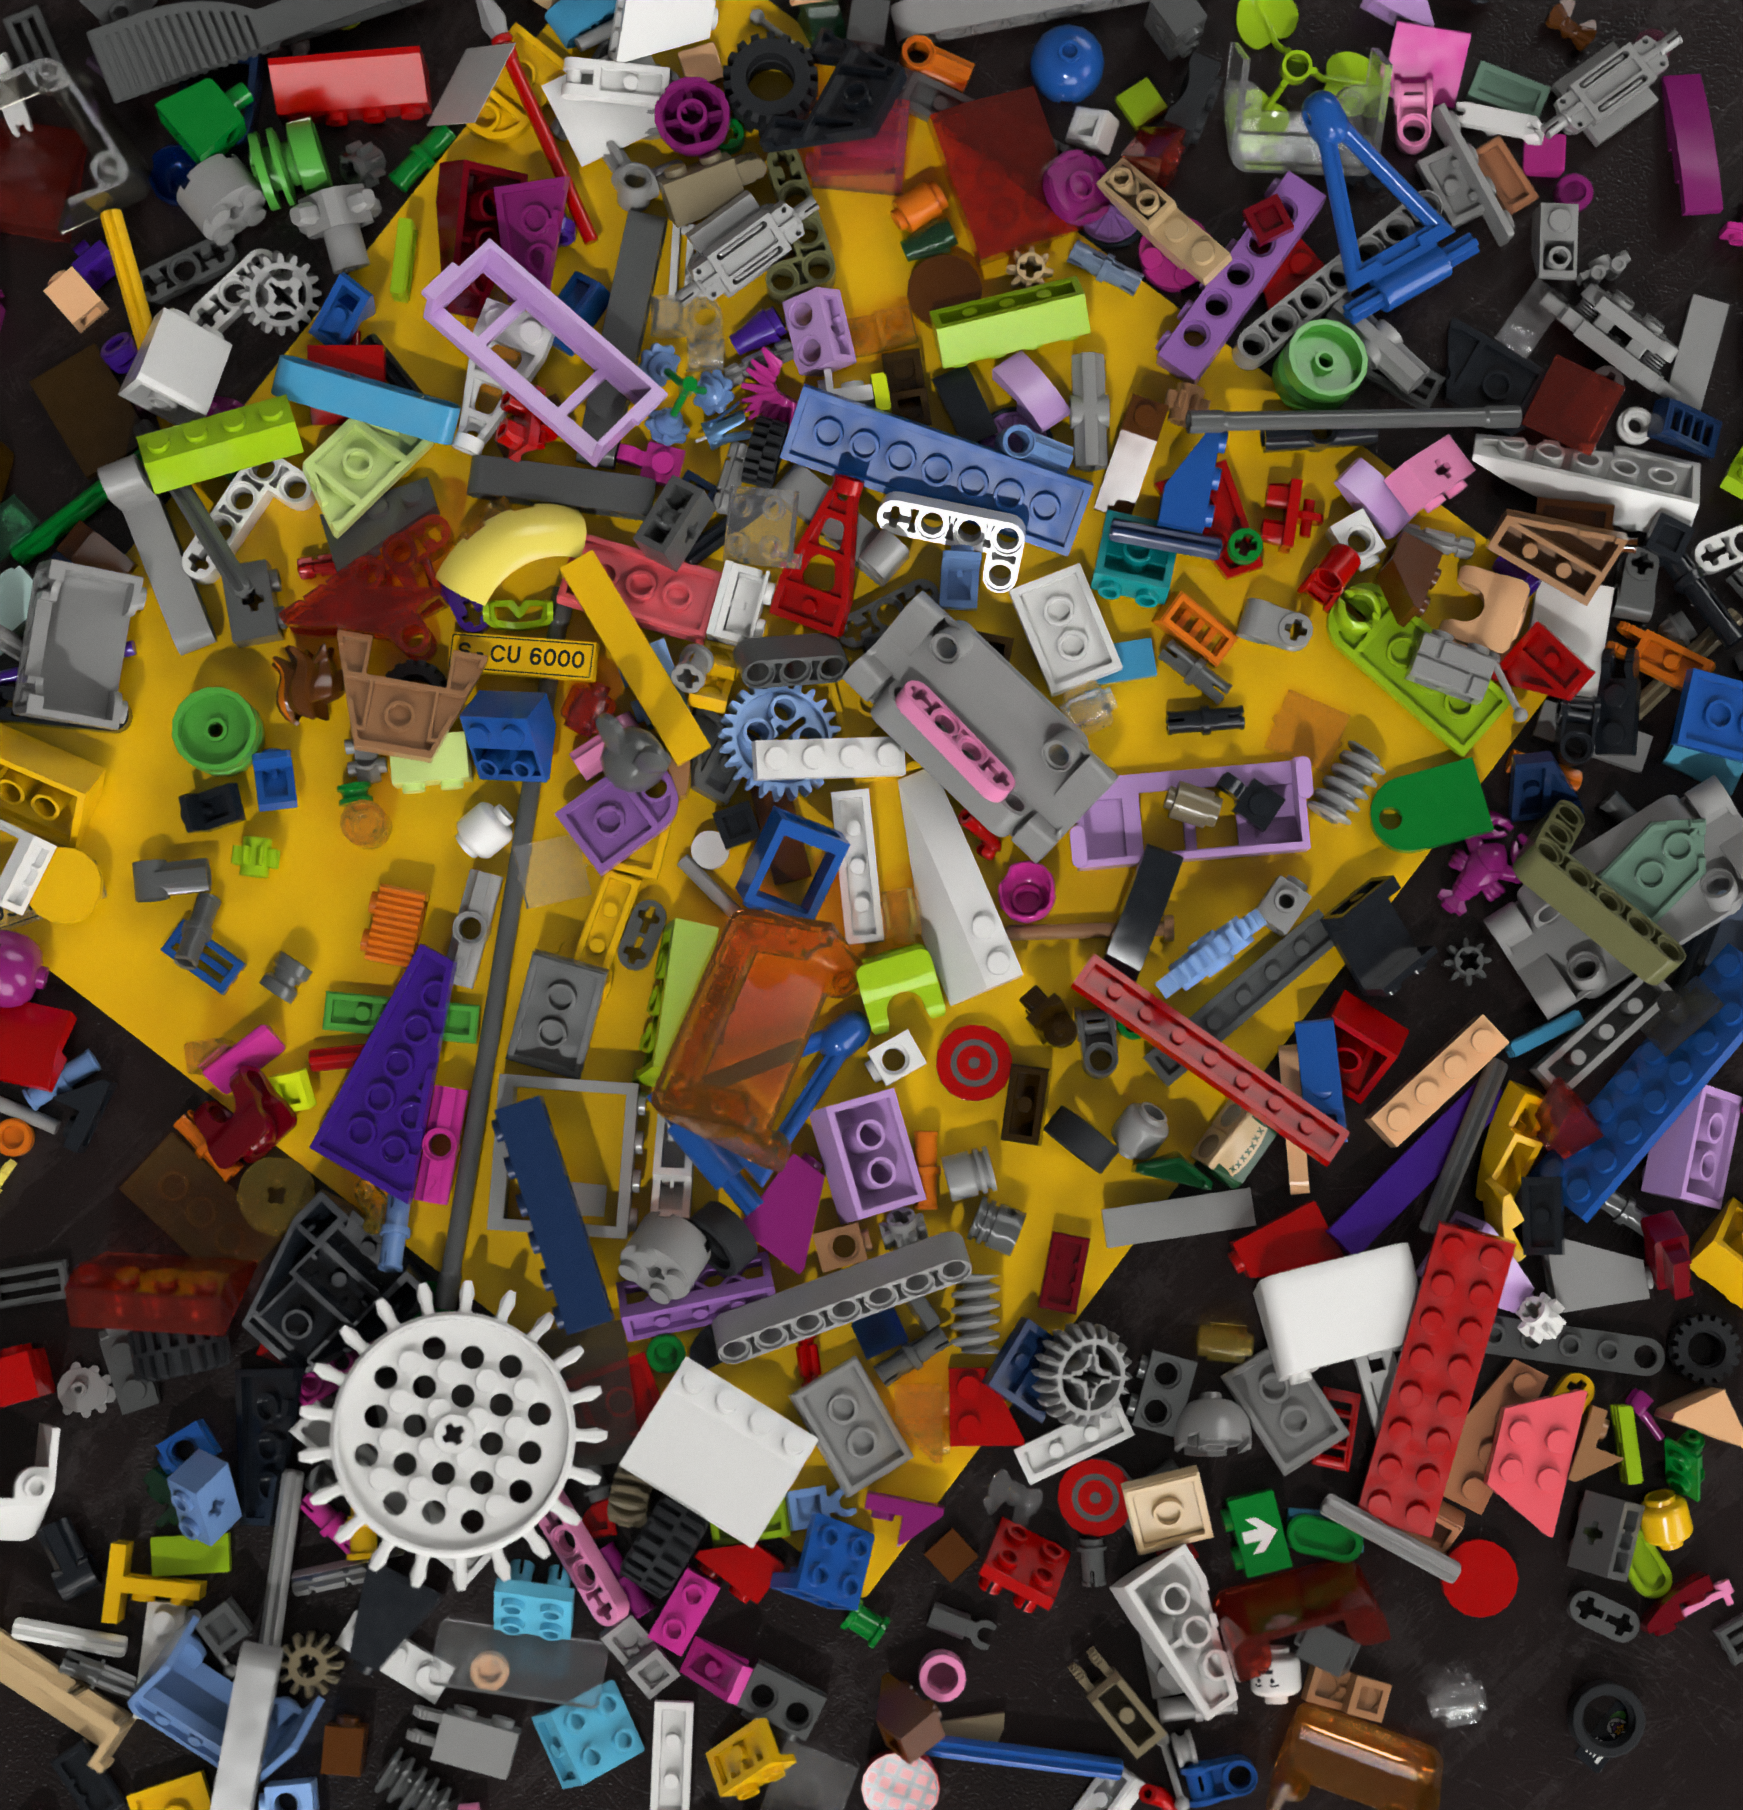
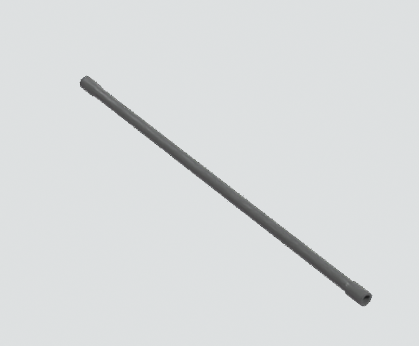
M560 587L552 588L550 601H553V621L548 625L546 639L565 640L567 628L570 624L572 608L556 604ZM539 678L537 692L547 694L553 713L559 680ZM522 781L442 1268L438 1274L433 1307L456 1310L462 1278L461 1266L542 782Z

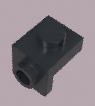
M226 783L200 793L183 794L178 797L181 807L180 815L188 833L212 832L246 820L237 783Z

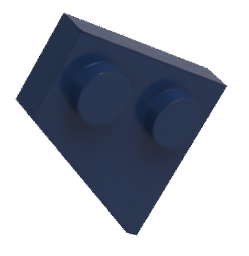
M1551 751L1512 755L1508 814L1511 822L1542 819L1560 800L1572 802L1584 814V808L1579 796Z
M1021 1316L981 1383L1035 1421L1043 1423L1046 1412L1042 1410V1405L1037 1401L1041 1393L1035 1391L1032 1387L1039 1380V1377L1033 1375L1031 1370L1040 1367V1361L1034 1355L1045 1353L1046 1349L1042 1341H1054V1338L1029 1318Z

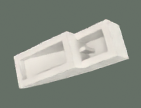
M681 1102L687 1111L693 1109L690 1103ZM658 1112L650 1212H660L658 1217L669 1219L671 1214L688 1220L691 1216L694 1163L669 1135L667 1130L670 1125Z

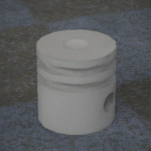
M986 1146L981 1147L979 1152L977 1148L972 1149V1154L964 1151L941 1157L952 1202L979 1195L978 1191L981 1190L983 1194L988 1193L989 1188L992 1191L997 1190L995 1175Z

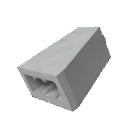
M1564 1239L1565 1255H1541L1548 1296L1551 1299L1558 1300L1565 1307L1562 1313L1650 1298L1649 1289H1653V1277L1649 1266H1644L1642 1259Z

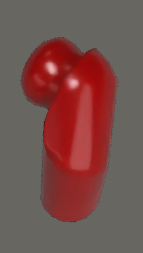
M966 808L959 813L958 822L981 840V843L976 847V853L988 861L993 860L996 853L1001 852V840L986 829Z
M1151 1784L1141 1786L1139 1798L1143 1803L1158 1806L1162 1810H1177L1175 1807L1176 1799L1164 1787Z

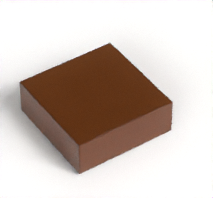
M953 1527L924 1553L950 1583L979 1557Z

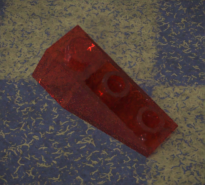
M1143 127L1121 153L1119 160L1124 157L1154 184L1165 188L1178 172L1177 166L1182 160L1180 156L1186 148L1182 145L1186 131L1183 128Z

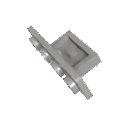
M1445 103L1436 106L1432 112L1431 122L1445 148L1417 161L1415 168L1426 189L1440 196L1443 201L1441 216L1454 229L1482 215L1498 245L1501 247L1507 244L1515 234L1513 218L1506 209L1502 210L1496 199L1495 185L1488 176L1483 175L1478 165L1479 158L1475 148L1470 143H1466L1460 132L1461 124L1457 115L1453 111H1449Z

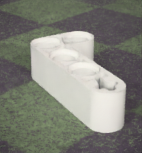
M283 458L271 461V463L275 464V469L267 478L257 476V470L260 465L238 471L210 513L218 528L223 525H230L232 527V534L226 542L234 555L273 497L296 511L307 510L315 504L316 498L303 471ZM300 482L306 484V492L302 497L296 499L289 497V490L293 484ZM252 494L253 503L249 508L245 510L236 508V501L241 495ZM195 535L182 556V567L196 583L210 585L216 582L221 575ZM198 560L207 561L209 567L206 570L198 569L195 564Z
M893 491L882 498L877 513V521L882 529H886L895 535L950 546H973L975 551L987 553L983 570V581L986 587L996 593H1004L1014 587L1018 577L1026 535L1025 524L1018 516L900 491ZM892 506L900 507L898 519L891 518ZM913 509L918 510L915 524L910 523ZM928 513L939 514L942 517L943 524L938 527H930L924 523L923 516ZM973 520L980 525L981 530L977 534L968 535L962 531L960 525L964 521ZM1003 528H1012L1018 533L1019 537L1013 542H1005L999 538L998 532ZM1002 564L1010 569L1011 574L1004 579L997 578L991 573L990 569L995 565Z

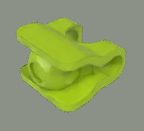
M913 943L900 948L890 949L860 959L854 964L853 971L871 1030L875 1036L889 1031L887 1006L892 997L900 992L909 991L921 997L924 1008L932 1019L945 1015V1004L933 961L923 944Z

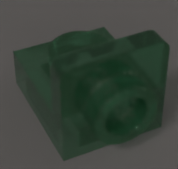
M158 1465L152 1468L142 1480L148 1485L146 1491L155 1501L161 1505H164L166 1502L170 1506L155 1524L160 1529L169 1523L175 1527L179 1523L175 1506L171 1502L172 1495L167 1481L170 1475L166 1474L162 1467Z

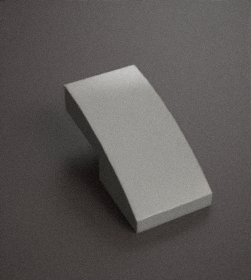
M629 1610L626 1618L612 1626H607L599 1632V1636L622 1663L626 1673L650 1700L677 1679L680 1673L660 1646L647 1637L649 1632L638 1619L634 1618V1615Z

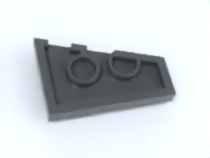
M428 477L387 491L338 539L333 536L324 515L321 514V522L340 580L342 581L352 574V567L366 558L370 562L381 554L380 548L395 538L403 540L440 515V511Z

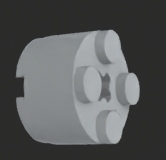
M216 154L205 159L187 175L190 183L185 190L180 185L177 191V202L204 236L209 240H213L218 246L229 243L237 233L241 232L248 225L255 226L259 224L266 216V210L263 208L266 199L260 190L262 188L261 185L234 154H231L232 158H226L223 154Z
M654 1211L648 1213L643 1218L621 1252V1264L618 1267V1272L623 1278L634 1281L638 1286L649 1292V1296L655 1302L668 1304L671 1299H681L689 1293L709 1261L711 1250L706 1251L704 1245L707 1240L703 1233L692 1223L674 1214H671L669 1219L658 1217L660 1212Z

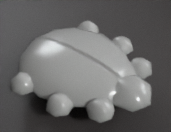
M78 1362L72 1363L71 1369L62 1375L57 1385L58 1399L63 1405V1413L70 1415L73 1411L81 1412L82 1417L85 1418L91 1416V1410L96 1409L99 1413H104L107 1410L105 1403L113 1402L116 1399L114 1388L108 1386L112 1382L110 1375L106 1374L101 1377L98 1374L100 1369L97 1365H92L88 1369L81 1368V1364Z

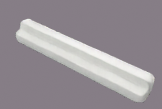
M16 1618L12 1627V1637L14 1639L118 1658L125 1655L128 1647V1638L123 1635L35 1619Z

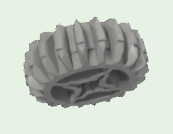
M1082 1321L1078 1325L1074 1323L1065 1324L1064 1331L1060 1329L1052 1330L1054 1341H1042L1046 1349L1045 1353L1034 1355L1040 1361V1367L1031 1370L1033 1375L1039 1377V1380L1032 1385L1035 1391L1041 1393L1037 1401L1040 1405L1046 1407L1045 1412L1049 1416L1057 1418L1059 1422L1066 1425L1072 1424L1077 1427H1085L1086 1424L1099 1425L1100 1416L1105 1419L1112 1418L1111 1407H1122L1118 1398L1121 1394L1126 1395L1130 1393L1124 1387L1125 1381L1133 1378L1130 1373L1125 1372V1368L1133 1363L1129 1357L1123 1356L1128 1348L1123 1343L1118 1342L1119 1336L1116 1333L1108 1331L1105 1326L1100 1324L1093 1325L1090 1322ZM1099 1356H1100V1359H1101V1366H1102V1368H1101L1100 1365H1099V1361H1098ZM1062 1380L1066 1384V1393L1069 1394V1400L1065 1395Z

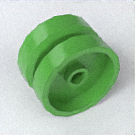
M1329 319L1307 322L1296 330L1273 363L1272 380L1276 393L1285 405L1293 410L1340 409L1349 399L1350 395L1360 386L1367 374L1368 356L1364 343L1352 329L1341 322Z
M205 687L191 693L179 704L172 720V738L178 753L198 770L215 777H231L246 771L253 764L252 754L261 753L265 744V727L259 712L241 695L224 687ZM219 726H222V734L219 737H213V734L219 733Z

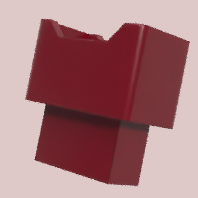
M1669 1210L1642 1218L1641 1228L1645 1244L1644 1266H1649L1657 1289L1663 1290L1668 1288L1674 1300L1693 1296V1290L1690 1287V1264H1692V1260L1689 1256V1238L1674 1211Z

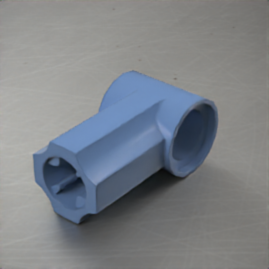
M1017 424L1003 429L998 433L994 442L995 449L1002 451L1008 456L1029 460L1064 473L1069 469L1073 459L1074 447L1035 433L1026 425ZM1011 433L1018 435L1022 440L1023 445L1020 453H1015L1008 447V437Z

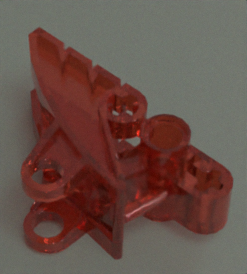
M428 515L402 533L390 535L383 543L382 559L379 560L371 555L357 558L347 565L349 569L343 568L325 581L327 585H318L303 596L305 601L297 600L278 613L279 617L286 626L290 627L296 636L320 639L337 638L339 629L372 635L373 639L390 641L409 659L414 661L424 660L427 662L431 660L437 652L438 643L423 620L450 606L440 582L435 579L436 573L432 565L433 562L453 547L454 533L449 523L439 515ZM433 528L440 532L442 537L438 542L431 538L429 531ZM417 538L426 550L423 554L414 542ZM411 552L407 560L397 562L401 554ZM368 564L369 568L361 571V568ZM424 571L429 587H420L418 578ZM375 575L376 580L370 583L368 579ZM397 576L404 587H394L393 578ZM424 635L420 645L409 647L410 641L415 636ZM431 642V647L426 654L422 656L414 655L425 651Z

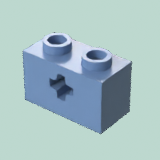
M198 1449L167 1478L172 1495L171 1502L175 1506L179 1519V1529L188 1539H197L211 1547L242 1517L227 1462Z

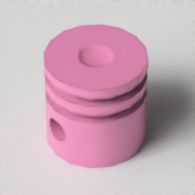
M935 1649L927 1653L920 1662L918 1669L920 1686L929 1698L939 1702L951 1701L963 1691L966 1683L965 1669L961 1659L954 1652L947 1649Z

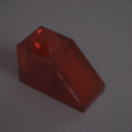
M1561 1076L1555 1078L1535 1113V1117L1541 1127L1537 1131V1135L1548 1151L1555 1149L1565 1160L1602 1138L1604 1134L1589 1106Z

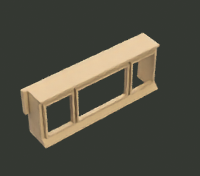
M0 1627V1682L99 1746L88 1766L101 1774L114 1762L115 1759L111 1756L116 1752L136 1721L133 1718V1714L97 1690L90 1689V1686L83 1681L63 1673H58L60 1666L19 1639H14L10 1633Z

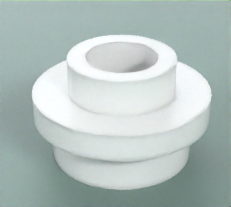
M1630 407L1624 410L1619 415L1616 423L1619 437L1632 445L1646 442L1649 439L1647 433L1652 416L1651 413L1642 407ZM1637 421L1641 426L1640 432L1631 431L1629 422Z

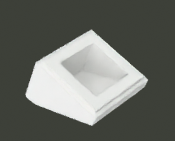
M1076 106L1065 142L1098 154L1109 155L1119 121L1109 110Z

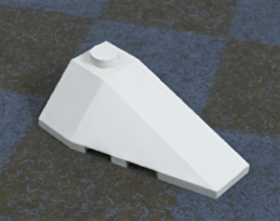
M1185 1543L1139 1565L1109 1587L1128 1619L1206 1721H1209L1239 1699L1227 1653L1223 1651L1217 1629V1626H1219L1216 1613L1212 1611L1209 1600L1207 1578Z

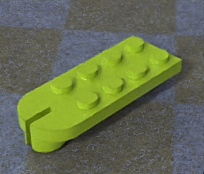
M1373 583L1354 585L1344 591L1329 610L1326 628L1328 637L1334 647L1460 758H1463L1510 705L1505 692L1492 680L1489 681L1482 702L1478 705H1473L1404 679L1419 637L1424 632L1431 633L1432 628L1416 616L1405 627L1398 625L1379 585ZM1345 604L1350 605L1365 620L1359 622L1346 610Z

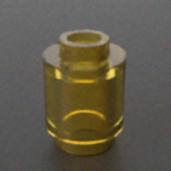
M900 888L882 892L883 901L880 902L884 939H892L893 946L915 943V936L922 934L918 900L917 897H913L912 888Z
M1209 1322L1208 1325H1199L1196 1354L1198 1356H1205L1206 1360L1239 1364L1244 1363L1245 1356L1252 1357L1254 1334L1247 1333V1325Z

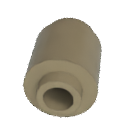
M1179 781L1177 787H1169L1163 808L1169 809V818L1200 828H1204L1205 825L1214 827L1221 810L1223 798L1215 796L1214 791Z

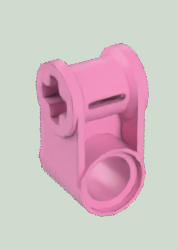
M1426 79L1424 83L1402 84L1400 80H1394L1395 140L1400 151L1405 154H1419L1428 145L1431 134V113L1433 107L1432 79ZM1411 126L1418 127L1423 132V138L1416 142L1409 141L1404 137L1403 131Z

